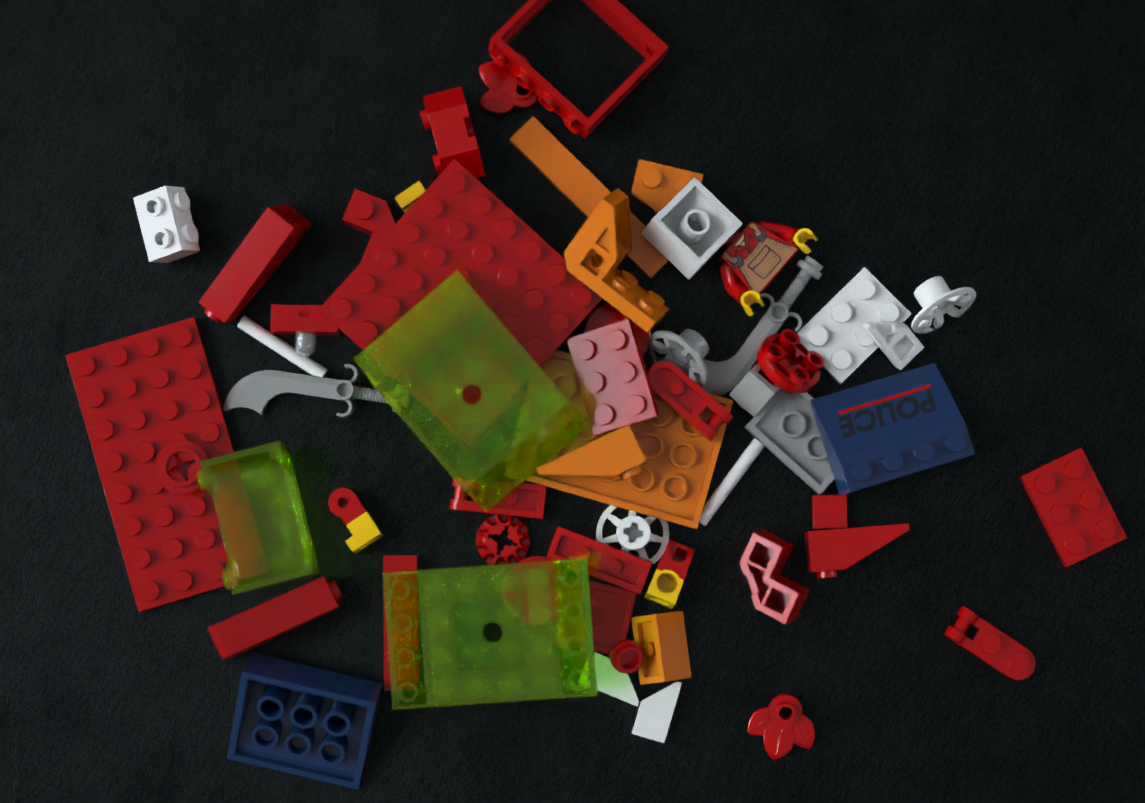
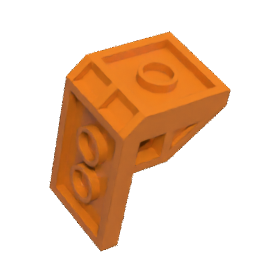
M616 189L602 198L565 249L566 268L568 272L648 333L662 320L669 308L664 305L665 301L653 291L647 292L638 285V280L631 273L617 269L632 249L629 196L620 189Z

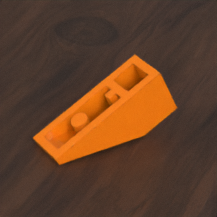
M628 424L536 469L540 477L616 478L622 475L624 480L642 472L640 466L646 463V459Z

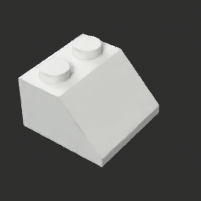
M694 177L649 222L641 234L689 280L743 223Z

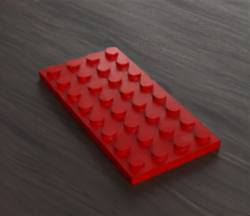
M188 318L66 355L138 612L147 611L269 574V568L196 318ZM177 440H187L199 445L207 454L210 471L205 483L195 492L176 494L165 489L158 481L155 473V461L159 452L167 444ZM177 454L178 466L170 474L182 473L189 480L188 468L193 463H196V461L184 462Z

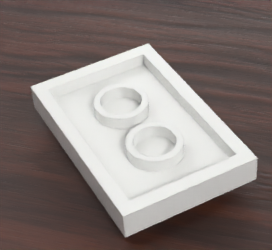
M864 267L797 335L799 336L800 343L809 352L814 351L822 356L824 360L822 368L840 385L879 347L862 325L865 322L903 323L911 313Z

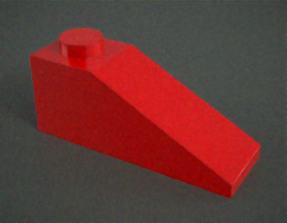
M909 523L807 531L804 534L808 573H816L817 579L837 577V571L845 570L909 531Z

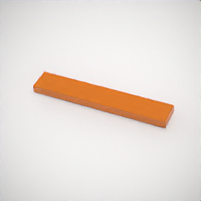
M534 116L510 138V142L587 218H589L602 198L611 193ZM630 212L632 249L627 254V257L651 280L669 260L641 234L646 226Z

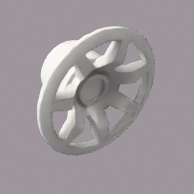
M936 276L923 282L914 291V296L922 310L913 319L911 324L912 330L915 333L924 334L941 327L944 323L943 315L945 313L958 318L973 304L976 298L975 290L971 287H962L951 291L941 276ZM954 305L961 306L962 308L958 309ZM933 318H934L933 325H934L935 329L930 328V326H931V324H932Z
M610 505L603 512L597 524V540L606 544L619 542L622 546L621 550L626 552L636 550L640 557L652 561L653 564L656 563L664 554L669 541L667 521L660 520L663 527V537L650 533L649 525L656 518L648 516L643 519L636 516V512L629 511L628 517L621 520L610 514L618 508ZM608 518L617 527L616 534L603 538L602 529L605 520ZM647 542L662 543L658 552L651 559H648L644 548Z

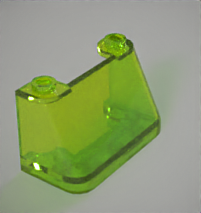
M275 441L200 461L202 470L197 471L199 485L202 491L208 490L209 494L213 497L228 557L227 569L222 570V577L227 590L232 589L233 595L319 575V566L292 459L286 444L281 441Z

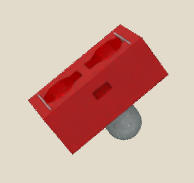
M271 304L270 331L274 335L296 336L295 349L302 357H309L314 353L316 336H341V330L318 310L322 305Z

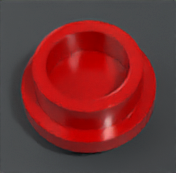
M628 639L616 643L610 652L612 666L621 673L635 672L640 668L644 658L640 645Z

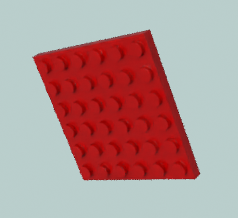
M454 159L318 310L470 445L601 301L602 297L568 272L566 261L558 252Z

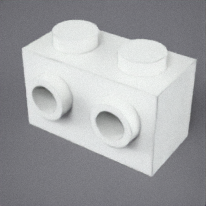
M163 186L133 198L149 262L169 263L200 251L199 235L193 224L190 212V199L184 187Z

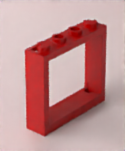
M529 0L491 37L488 47L490 56L496 64L501 67L506 66L514 73V78L519 85L525 89L530 88L537 94L540 103L547 110L555 111L563 118L564 125L574 134L579 133L582 137L586 138L664 59L669 46L618 0H581L646 59L587 118L507 45L552 1Z

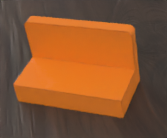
M677 611L631 617L634 641L640 645L644 653L643 662L638 669L640 685L691 678L683 612Z

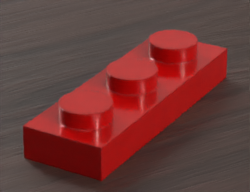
M560 525L557 527L546 556L553 561L637 594L642 593L653 564L652 561Z

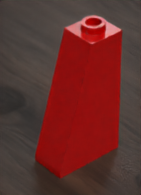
M288 204L267 207L198 302L206 308V315L218 323H227L235 320L309 230L312 223Z
M323 576L217 623L208 629L221 658L233 659L341 608L338 600L342 599L343 595L335 580L329 582L328 577Z

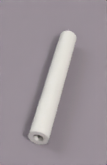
M243 316L238 323V328L312 376L325 377L328 369L246 316Z
M755 438L751 441L706 502L699 521L700 524L703 526L708 524L764 448L760 441Z

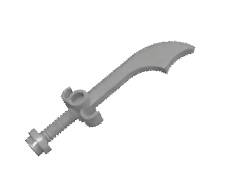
M806 256L804 260L800 259L796 265L801 271L789 286L790 288H787L783 294L784 296L776 303L770 294H759L761 298H768L771 306L743 346L732 358L722 362H713L703 358L708 373L707 382L702 387L703 390L717 396L724 395L733 390L757 361V351L762 342L768 336L776 334L788 317H795L798 320V326L794 329L795 332L801 328V317L797 313H788V310L803 290L802 288L807 285L808 280L811 277L816 280L821 277L822 265L809 256ZM696 373L695 376L699 382L700 374Z
M344 364L345 368H351L354 371V376L351 380H338L278 370H261L245 376L234 385L225 400L223 410L229 412L236 408H250L263 416L266 405L274 397L284 393H295L345 401L349 405L348 411L343 414L338 412L336 415L347 418L354 412L352 401L355 399L388 404L387 400H390L394 404L396 411L399 410L401 412V409L407 410L410 402V392L404 390V386L396 385L394 392L356 386L355 383L358 381L360 373L351 364Z

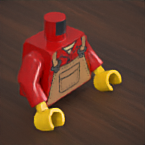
M761 221L757 224L751 222L742 233L737 230L724 243L728 249L720 258L721 266L719 271L726 292L743 306L747 315L752 316L754 313L750 305L759 303L762 307L764 306L759 294L767 288L793 258L798 250L795 246H798L805 254H809L811 249L805 245V242L808 239L818 241V238L807 228L799 230L785 224Z

